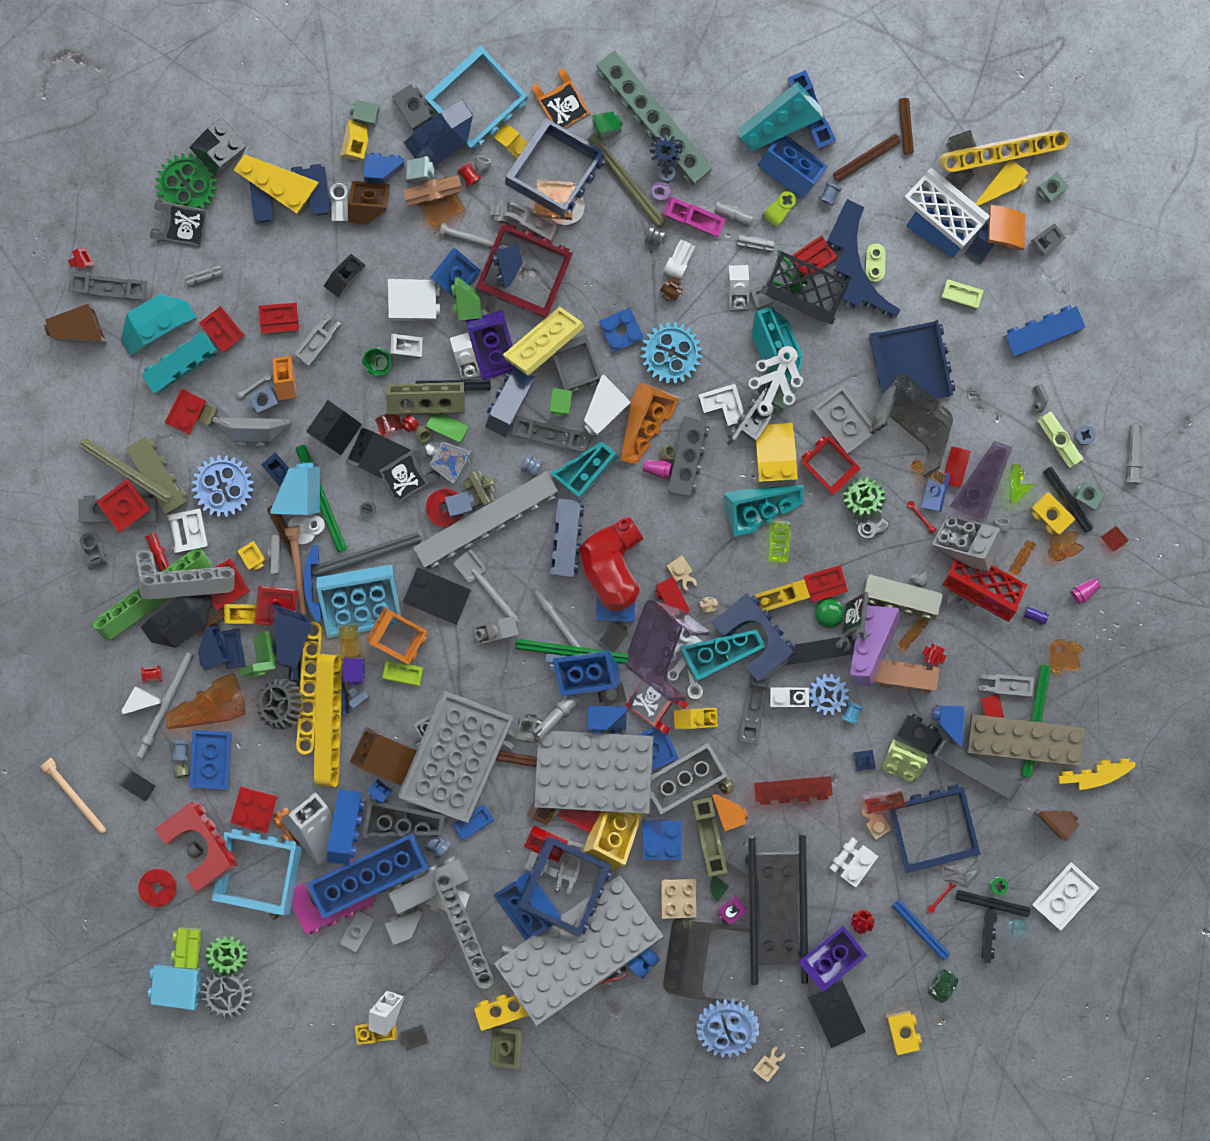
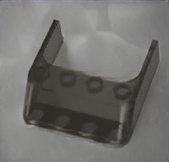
M900 374L880 397L869 432L873 435L888 425L889 419L892 418L925 446L927 458L922 476L926 478L941 467L953 424V417L948 409L905 374Z
M689 918L675 919L671 926L663 980L665 991L686 998L711 1002L718 1000L720 1003H724V999H726L727 1003L730 1004L732 998L705 995L702 990L709 937L715 929L749 933V927ZM734 999L735 1005L739 1003L738 999Z

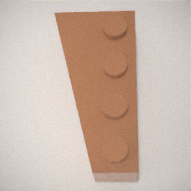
M882 660L874 682L881 683L880 687L892 688V685H899L900 690L911 691V687L919 688L918 692L930 694V690L937 691L940 668Z

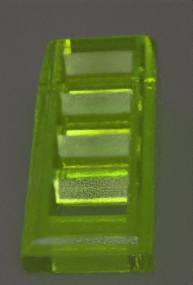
M789 521L771 522L769 561L788 562L791 528ZM775 528H786L785 531H775ZM775 536H785V539H776ZM774 543L785 544V547H776ZM773 551H782L784 555L773 554Z

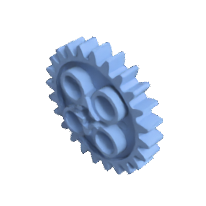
M218 455L217 461L210 457L211 463L209 464L203 461L205 467H197L200 474L194 473V476L198 479L192 481L193 484L197 485L192 491L198 493L194 496V499L200 498L198 506L204 504L203 511H207L210 508V515L217 511L218 517L221 516L222 512L228 517L229 511L233 515H236L235 509L243 511L241 505L248 506L245 500L246 498L252 499L248 493L254 491V489L249 487L254 481L248 480L252 474L245 473L248 467L241 468L243 462L240 461L236 464L235 457L229 461L228 455L225 456L224 460ZM225 469H232L233 476L230 479L224 477L223 472ZM216 470L219 471L222 482L228 484L225 489L230 497V502H227L224 491L218 488L221 483L215 473ZM208 476H214V485L207 486L206 478ZM234 486L240 488V494L236 497L231 495V489ZM217 493H220L223 497L222 502L219 504L213 502V496Z
M724 999L723 1004L717 1000L716 1006L710 1003L709 1010L704 1008L703 1014H699L696 1033L698 1034V1040H702V1047L707 1045L708 1052L713 1049L714 1055L721 1052V1057H724L725 1053H728L729 1058H731L732 1053H735L738 1057L739 1051L746 1053V1047L751 1049L752 1043H756V1037L759 1036V1023H757V1017H754V1011H749L748 1005L742 1008L741 1001L735 1005L734 999H732L730 1004L727 1003L726 999ZM721 1015H724L727 1027L725 1026V1021ZM729 1031H731V1038L734 1042H732L730 1039Z

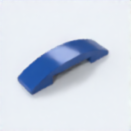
M313 545L308 554L304 569V592L313 617L317 622H322L320 602H314L311 567L314 564H320L319 545Z

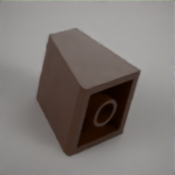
M89 303L45 319L46 325H44L47 336L57 341L107 343L95 309Z
M365 727L350 762L367 772L402 786L417 750Z

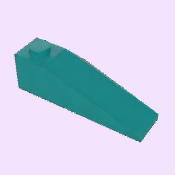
M803 485L741 489L724 493L725 513L734 537L753 533L758 530L757 527L764 523L769 524L773 521V518L780 514H786L804 504Z

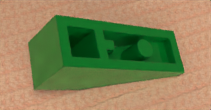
M614 112L600 113L592 116V124L601 141L621 132L620 126L623 123L619 115L615 116Z

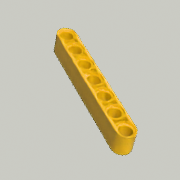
M1052 130L947 152L940 156L939 166L944 170L955 172L1063 149L1068 145L1069 136L1065 132ZM1060 135L1061 140L1056 144L1055 138ZM1039 139H1042L1043 144L1038 148L1037 142ZM1021 143H1024L1025 148L1020 152L1019 146ZM1006 146L1007 152L1002 156L1001 150ZM988 150L989 156L987 159H984L983 153ZM967 154H970L971 159L966 163L965 157ZM952 158L953 163L948 167L947 160Z
M311 622V624L316 625L319 632L316 636L308 634L302 655L300 693L304 696L301 698V701L313 704L312 712L302 711L300 712L302 718L298 719L296 747L298 752L304 755L311 753L315 748L317 659L322 653L323 628L317 622ZM311 644L317 647L315 655H310L307 652V648ZM310 663L316 667V672L312 675L306 671V666ZM309 682L315 686V690L311 694L305 691V685ZM305 721H309L312 724V729L309 732H305L302 729V724ZM304 740L309 741L311 744V748L308 751H304L301 748V742Z
M320 654L317 659L314 782L316 786L336 787L339 783L342 658L340 655Z

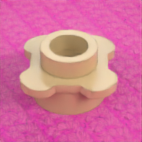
M706 597L702 599L703 601L699 602L703 612L717 610V605H719L718 599L713 597Z

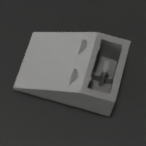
M947 514L932 546L970 567L988 572L1003 543L1000 528Z
M315 792L282 819L281 822L315 863L319 865L327 858L333 816L327 805Z

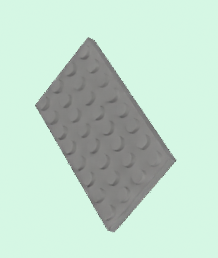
M621 875L602 887L604 888L603 894L600 899L597 898L594 904L597 907L593 916L588 918L587 923L589 926L585 934L576 937L555 926H551L539 935H533L494 963L537 1027L664 939ZM590 896L563 914L560 920L577 927Z

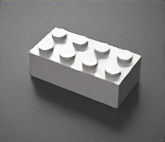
M709 742L652 774L651 798L660 814L728 776Z
M454 856L443 860V865L437 867V864L426 869L425 874L420 876V873L408 878V882L404 884L401 881L391 886L388 894L397 913L399 914L439 894L433 879V873L438 868L443 867L449 870L455 886L467 881L469 876L460 858L455 859ZM441 877L438 881H445L447 877Z

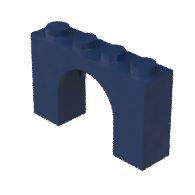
M313 164L307 169H302V166L291 167V172L319 182L309 197L312 216L332 214L325 166L321 167V164ZM249 181L254 222L256 224L274 222L273 197Z
M746 593L714 619L712 624L722 637L731 636L743 625L751 622L760 623L765 628L768 635L767 647L759 657L746 666L757 682L763 683L797 655L794 651L796 646L790 639L786 640L784 638V631L778 624L776 626L773 624L771 614L766 609L762 610L759 606L761 604L760 600L755 595L751 596Z

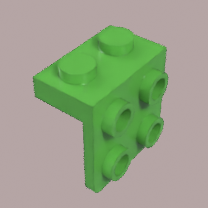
M268 631L253 636L257 664L241 668V676H248V679L266 675L267 671L275 669L276 657L272 652L273 639Z

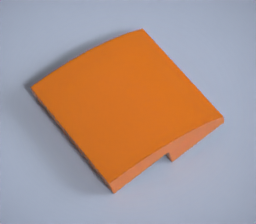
M990 205L988 243L1002 244L1007 249L1024 250L1026 214L1014 209Z

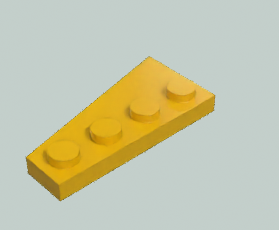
M244 154L234 169L235 172L296 214L299 213L319 184L315 180Z

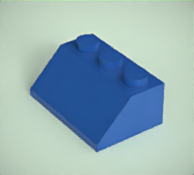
M787 135L775 140L757 165L802 199L806 197L828 168L825 163Z
M926 196L924 198L925 203H933L932 197ZM936 197L938 204H945V202ZM926 208L929 214L935 215L934 208ZM939 209L940 215H947L946 209ZM951 209L952 216H960L957 212ZM918 212L914 213L906 225L914 233H917L952 258L960 250L959 246ZM941 220L945 227H950L948 220ZM953 221L954 227L962 228L961 221ZM966 222L967 228H974L969 222ZM956 232V236L963 241L964 234Z
M610 651L553 659L561 696L615 689L621 682L617 662Z
M936 704V708L932 709V720H935V724L953 744L963 745L964 706Z
M529 871L494 894L525 941L533 935H539L552 926L515 908L530 874ZM537 883L528 905L561 919V916Z

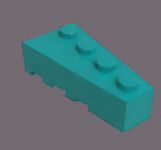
M753 630L709 641L683 645L678 648V651L694 682L697 683L764 650L766 646L758 631Z

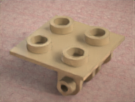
M662 879L660 883L661 919L696 917V879Z

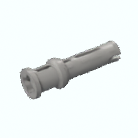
M1130 425L1129 461L1126 463L1128 471L1125 483L1142 484L1141 468H1143V464L1141 462L1143 426Z
M575 694L566 695L561 702L555 705V710L531 732L533 737L538 736L536 739L540 741L563 717H568L570 711L575 706L581 704L579 698Z

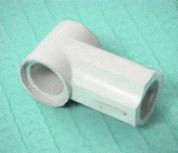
M336 183L330 190L332 221H348V189L342 183ZM337 187L344 188L345 193L342 197L334 195Z
M680 240L672 258H669L663 273L680 281L695 246Z

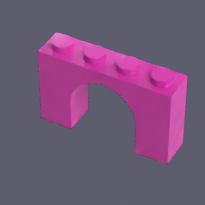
M302 883L294 889L292 907L304 933L310 932L312 935L321 931L320 927L325 924L329 927L338 923V918L345 916L347 919L355 915V910L362 908L364 911L373 907V902L376 901V898L372 895L323 919L306 884Z

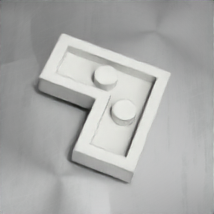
M736 384L698 395L704 413L722 408L727 426L739 423L737 420L744 411Z

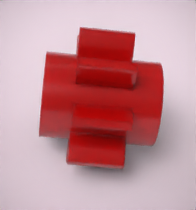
M933 643L930 647L926 646L922 655L926 656L924 661L936 667L938 663L943 664L947 657L943 654L945 649Z
M860 910L858 914L853 913L850 926H853L855 932L865 934L867 930L872 931L875 918H872L870 912Z

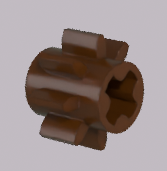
M667 278L660 289L664 293L662 298L668 302L671 299L676 301L683 291V288L680 287L682 282L676 278H673L672 281Z

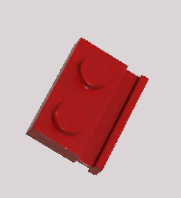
M822 235L792 255L820 269L825 268L838 259ZM801 266L798 268L803 276L809 275L807 267Z
M297 302L258 306L261 334L300 331Z
M221 306L199 322L223 353L245 336Z
M181 388L164 423L190 435L207 401Z
M841 565L804 576L811 602L848 592Z

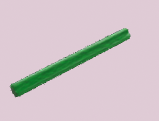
M304 444L297 446L296 452L301 463H312L306 446ZM320 483V511L337 552H342L347 547Z
M517 639L515 643L517 650L561 656L605 651ZM610 651L617 663H628L629 656L627 653Z
M1041 664L1031 716V721L1042 722L1051 672L1050 665ZM1024 759L1021 772L1023 777H1032L1034 760Z

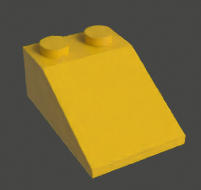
M793 423L767 424L755 441L758 483L797 480Z
M602 811L587 838L583 852L610 864V868L614 870L624 866L642 814Z

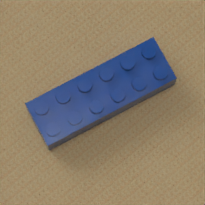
M412 833L351 862L350 865L340 867L307 883V886L324 919L430 868L415 834Z

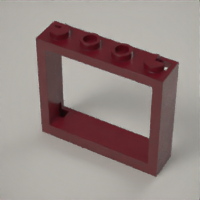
M501 224L475 289L547 318L573 253L569 252L570 249L563 245H559V247L552 245V241L543 237L541 240L534 237V233L527 230L520 232L516 230L517 226L513 224ZM504 233L564 258L544 308L484 283L493 262L492 255H494V250L498 249Z

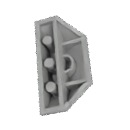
M213 418V422L231 441L237 442V446H248V442H256V446H267V443H272L292 423L291 419Z

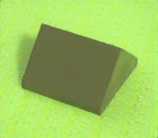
M492 1027L490 1065L519 1070L522 1028Z

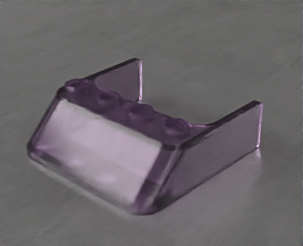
M648 600L644 605L627 652L629 658L626 666L667 700L685 701L686 696L668 683L666 678L667 669L683 628L692 635L709 636L710 631L684 611L656 600Z

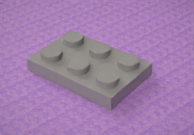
M843 385L812 408L847 454L878 431Z

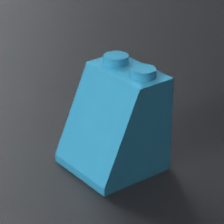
M304 462L296 464V467L289 468L271 508V514L309 515L319 513L320 466Z
M154 965V969H150L149 979L153 980L152 988L148 990V999H151V1004L195 1010L199 1006L202 968L192 969L174 967V965Z

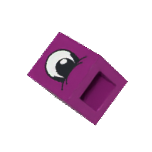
M734 895L717 908L719 911L717 916L723 924L727 922L731 925L748 910L737 896Z

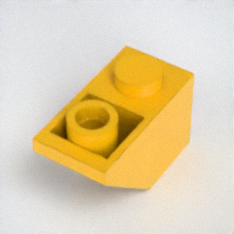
M353 120L347 121L339 157L356 162L364 159L368 143L366 124Z
M717 708L674 710L675 729L718 727Z

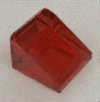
M387 413L375 419L382 436L403 429L399 415Z
M1117 526L1101 536L1111 552L1116 551L1129 541Z

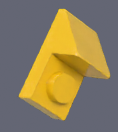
M507 123L493 136L516 159H518L528 144L520 136V133Z
M224 604V624H254L256 605Z

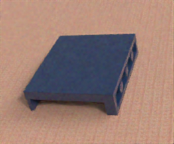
M938 320L869 334L884 410L953 396L955 384L954 380H950L951 364L950 361L946 362L945 354H948L946 342H942L941 335H944L943 325L939 324Z

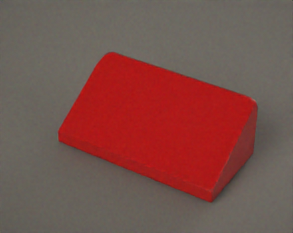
M951 446L944 473L950 474L948 485L961 488L971 454L970 450Z
M999 694L980 698L984 716L1004 718Z
M533 826L524 847L539 853L545 838L548 836L565 844L568 841L537 826ZM553 846L548 858L559 863L564 851Z

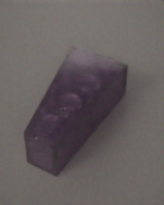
M994 441L957 497L951 503L950 508L987 521L1013 447Z

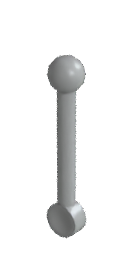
M266 373L261 380L243 392H238L237 397L243 399L245 394L261 383L271 380V374Z

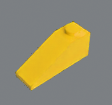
M1009 160L975 204L980 207L1014 191L1018 186L1022 188L1028 180L1026 178L1028 172L1013 160Z
M804 579L755 594L761 602L759 606L763 611L810 598Z

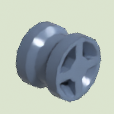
M1082 426L1075 432V440L1081 445H1088L1095 439V431L1091 426Z
M529 454L520 471L528 472L532 477H535L543 461L540 459L536 460Z

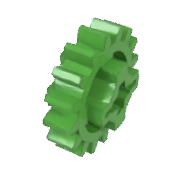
M859 477L857 483L853 480L851 481L852 487L846 486L847 492H844V505H848V512L853 510V516L859 513L860 518H863L864 514H867V517L870 518L872 512L877 515V509H883L882 503H885V491L881 490V484L876 485L875 479L869 482L868 477H866L865 481H862Z
M225 935L223 940L217 937L216 943L210 942V948L206 949L205 961H208V968L213 967L212 973L219 971L220 977L223 973H226V976L229 977L231 972L237 975V969L239 971L243 970V965H246L247 959H245L247 958V952H245V945L240 946L241 940L235 942L233 936L230 940H227ZM214 953L216 954V957H217V960H216V961H215V959H214V957H213Z

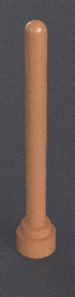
M300 526L285 528V536H288L291 544L300 613L308 616L298 538L301 534Z

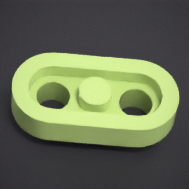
M872 244L866 251L865 274L868 280L874 283L881 281L885 275L886 252L880 244ZM873 250H878L879 256H874ZM873 269H877L879 271V274L877 276L872 274Z

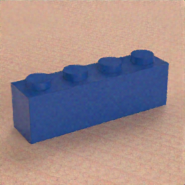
M1071 305L1060 309L1061 313L1054 315L1051 312L1042 316L1044 320L1036 322L1034 319L1025 323L1026 327L1018 329L1017 326L1007 330L1008 334L1004 338L1012 358L1084 329L1085 324L1078 307L1072 308Z
M341 789L338 791L327 848L326 862L350 865L351 858H355L356 847L353 844L358 842L359 831H356V828L361 826L362 816L359 815V812H363L365 800H361L362 792Z

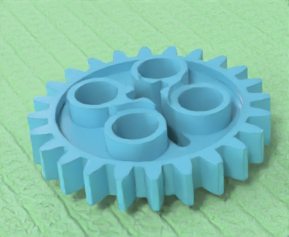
M667 322L664 328L660 323V330L653 327L654 334L647 333L649 340H643V343L647 345L646 347H641V350L646 352V354L641 355V358L647 360L643 363V366L649 365L647 373L653 371L652 378L659 375V382L663 378H666L667 384L670 379H673L674 384H676L677 378L684 382L685 375L691 378L690 371L697 372L694 365L700 366L697 359L703 356L698 354V352L703 350V348L697 347V345L701 341L694 340L697 334L690 335L691 328L685 331L684 324L679 328L677 327V322L674 323L673 327ZM668 335L671 337L672 342L670 345H664L661 342V338ZM687 343L690 349L688 352L683 353L679 350V345ZM656 345H659L667 350H671V348H674L676 354L685 356L688 359L683 360L675 355H673L672 358L668 357V352L657 349ZM656 353L664 355L665 360L662 363L655 362L653 357ZM678 360L682 363V368L674 370L671 363Z

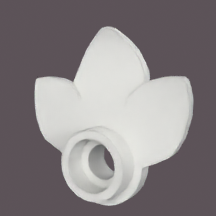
M314 513L292 518L288 523V527L300 526L301 534L298 538V544L305 545L312 542L315 535H319L324 531L325 522ZM314 522H317L316 528L312 526Z

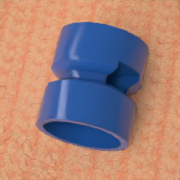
M649 948L629 962L627 966L640 978L644 979L650 972L649 968L654 967L661 958Z

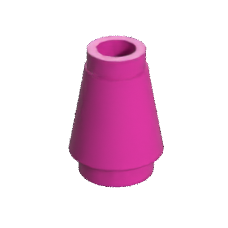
M645 460L643 471L661 479L670 478L672 463H668V461Z
M1094 578L1075 586L1074 590L1071 591V595L1078 604L1085 603L1101 586Z

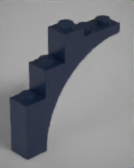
M847 199L827 240L829 247L833 250H843L834 269V272L837 273L836 276L843 280L851 279L842 297L843 305L854 309L855 307L859 308L861 303L864 302L866 308L873 311L876 308L882 311L883 316L890 319L892 317L896 318L901 309L888 302L875 290L861 266L857 234L864 207Z

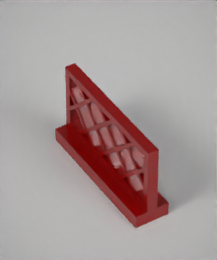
M954 559L942 586L1001 619L1010 622L1018 610V605L1027 584L991 565L988 572L980 573L977 568L970 567ZM966 568H972L975 574L969 575ZM959 569H960L961 572H962V574H963V576H962L961 574L955 572L954 570H959ZM994 576L1001 577L1003 582L997 583ZM989 577L991 584H985L983 578ZM971 579H978L980 585L973 582ZM1011 585H1015L1021 588V590L1014 592ZM1006 586L1009 593L1003 594L1000 587ZM994 588L997 594L991 592L988 589ZM1011 597L1014 604L1006 600L1005 598Z

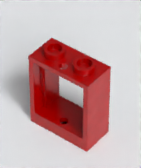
M822 436L815 443L817 447L813 451L809 449L801 457L803 459L801 464L833 496L861 468L830 436L827 438ZM827 443L851 467L832 486L808 463Z

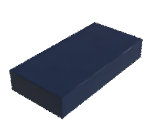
M240 629L221 631L232 661L226 663V669L246 666Z

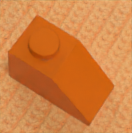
M292 357L273 358V377L277 399L288 400L297 398Z
M716 793L711 794L724 831L747 824L745 819H748L745 808L741 809L739 804Z

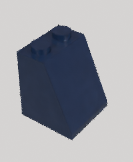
M270 603L272 651L279 665L290 668V666L296 667L312 624L307 615Z

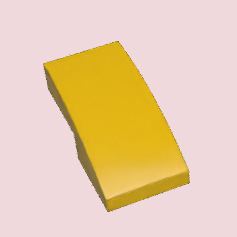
M369 1023L355 1025L357 1045L398 1039L396 1023L386 1036L369 1031Z

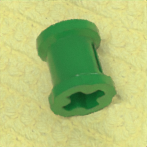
M994 877L990 881L989 887L993 893L1003 895L1008 890V883L1001 877ZM1000 881L1003 884V888H999V891H997L994 885Z

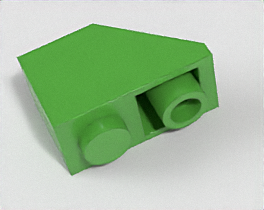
M459 277L455 278V285H451L452 296H456L457 302H453L454 314H458L459 321L482 318L480 293Z
M553 388L550 411L554 412L553 416L565 417V414H570L572 391Z

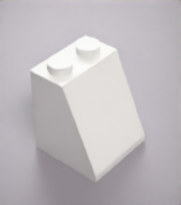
M388 279L389 319L391 321L437 320V315H440V304H436V296H440V286L436 285V282L433 280Z
M605 375L599 381L584 419L586 424L584 428L591 436L595 434L598 437L631 404Z

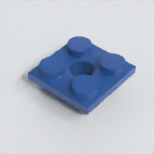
M630 307L599 321L613 353L644 339ZM624 325L627 328V333L625 335H618L616 333L617 326Z

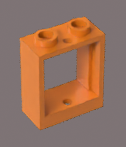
M384 607L366 641L409 665L411 661L415 660L420 644L422 645L425 642L427 630ZM392 617L417 630L403 655L379 643Z

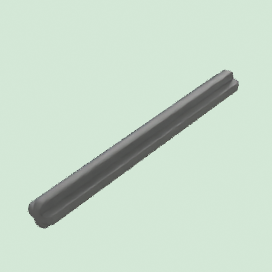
M414 533L314 565L311 567V572L313 576H318L420 543L421 537L419 533Z

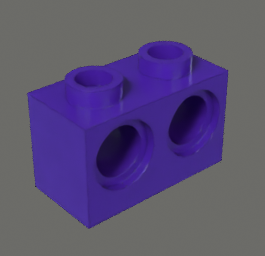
M343 658V681H347V685H360V682L365 681V658Z

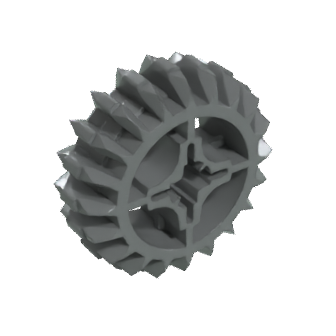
M286 678L269 680V683L263 684L264 689L259 690L261 696L256 697L259 699V703L256 706L260 707L257 713L262 715L260 720L265 721V725L270 726V728L278 730L291 728L292 725L297 724V719L302 718L300 712L304 711L301 707L305 703L301 701V698L304 696L302 693H299L301 688L296 686L295 682Z

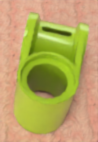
M788 191L783 192L762 216L777 228L795 205V195ZM784 196L785 198H787L788 196H790V202L792 204L790 205L787 203L786 205H784V200L782 197Z

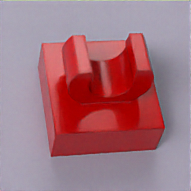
M87 248L73 250L74 258L68 260L71 268L75 266L79 267V269H85L94 265Z

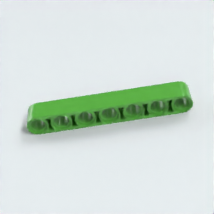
M195 548L162 572L210 568L212 562L200 548ZM138 588L97 617L93 627L105 640H110L169 598L144 599L141 597Z

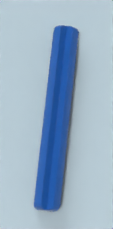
M900 900L895 901L892 907L941 960H946L950 953Z

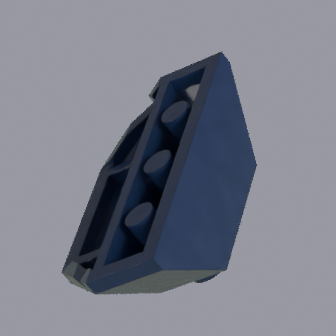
M462 99L414 132L404 144L414 159L429 157L430 162L438 165L468 143L474 115Z

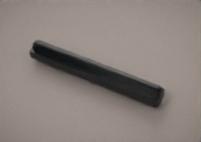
M489 379L417 380L415 384L464 382V390L491 389V380Z
M1053 467L1045 469L1043 474L1085 533L1091 531L1094 528L1092 523Z
M957 890L955 899L1024 917H1029L1031 908L962 890Z

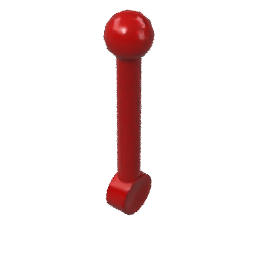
M909 501L907 503L908 508H912L928 527V531L934 533L936 528L931 526L915 507L914 501Z
M950 881L947 889L940 895V897L933 903V905L928 906L927 909L930 913H933L935 911V907L946 896V894L952 888L956 887L957 884L955 881Z

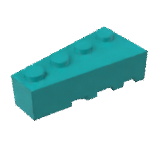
M797 82L739 127V136L748 148L754 151L824 118L821 106Z
M203 331L192 337L187 343L178 346L173 353H168L161 357L160 362L156 365L151 364L144 369L145 372L141 375L152 392L157 395L219 355L220 352L209 335Z

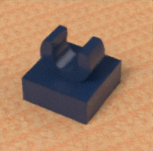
M873 749L853 752L856 771L876 769Z

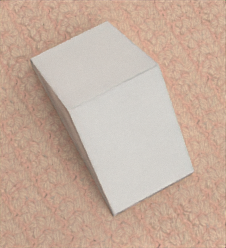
M391 334V355L422 357L423 338Z
M135 686L122 709V713L126 714L162 703L160 698Z

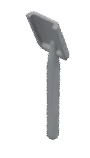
M471 549L454 561L453 564L468 582L477 579L507 617L514 616L516 624L519 623L518 617L487 580L481 576L485 571V566Z

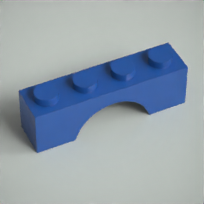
M806 70L788 77L789 87L798 82L818 103L814 87ZM824 114V118L807 125L817 151L836 142V138Z

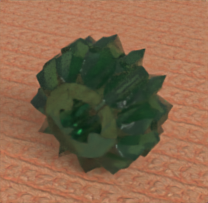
M941 970L932 980L928 994L937 1002L943 1003L947 1001L957 987L958 978L951 971Z

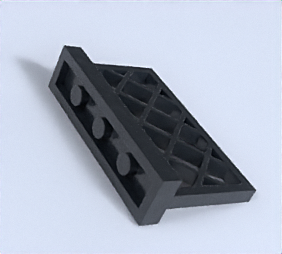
M780 251L768 281L762 287L760 293L833 325L834 315L849 282ZM783 257L790 259L791 268L782 269L781 262ZM801 266L807 267L809 275L800 278L796 268ZM794 270L797 280L787 283L784 273ZM823 274L825 283L816 286L813 276ZM781 275L784 285L780 287L773 286L774 278ZM810 278L813 288L804 291L801 281ZM836 281L842 283L840 291L833 294L830 284ZM798 282L801 293L793 295L790 292L789 286ZM827 285L830 295L821 298L818 288ZM815 290L818 300L808 302L806 293ZM829 298L832 299L834 305L831 311L824 308L822 301Z

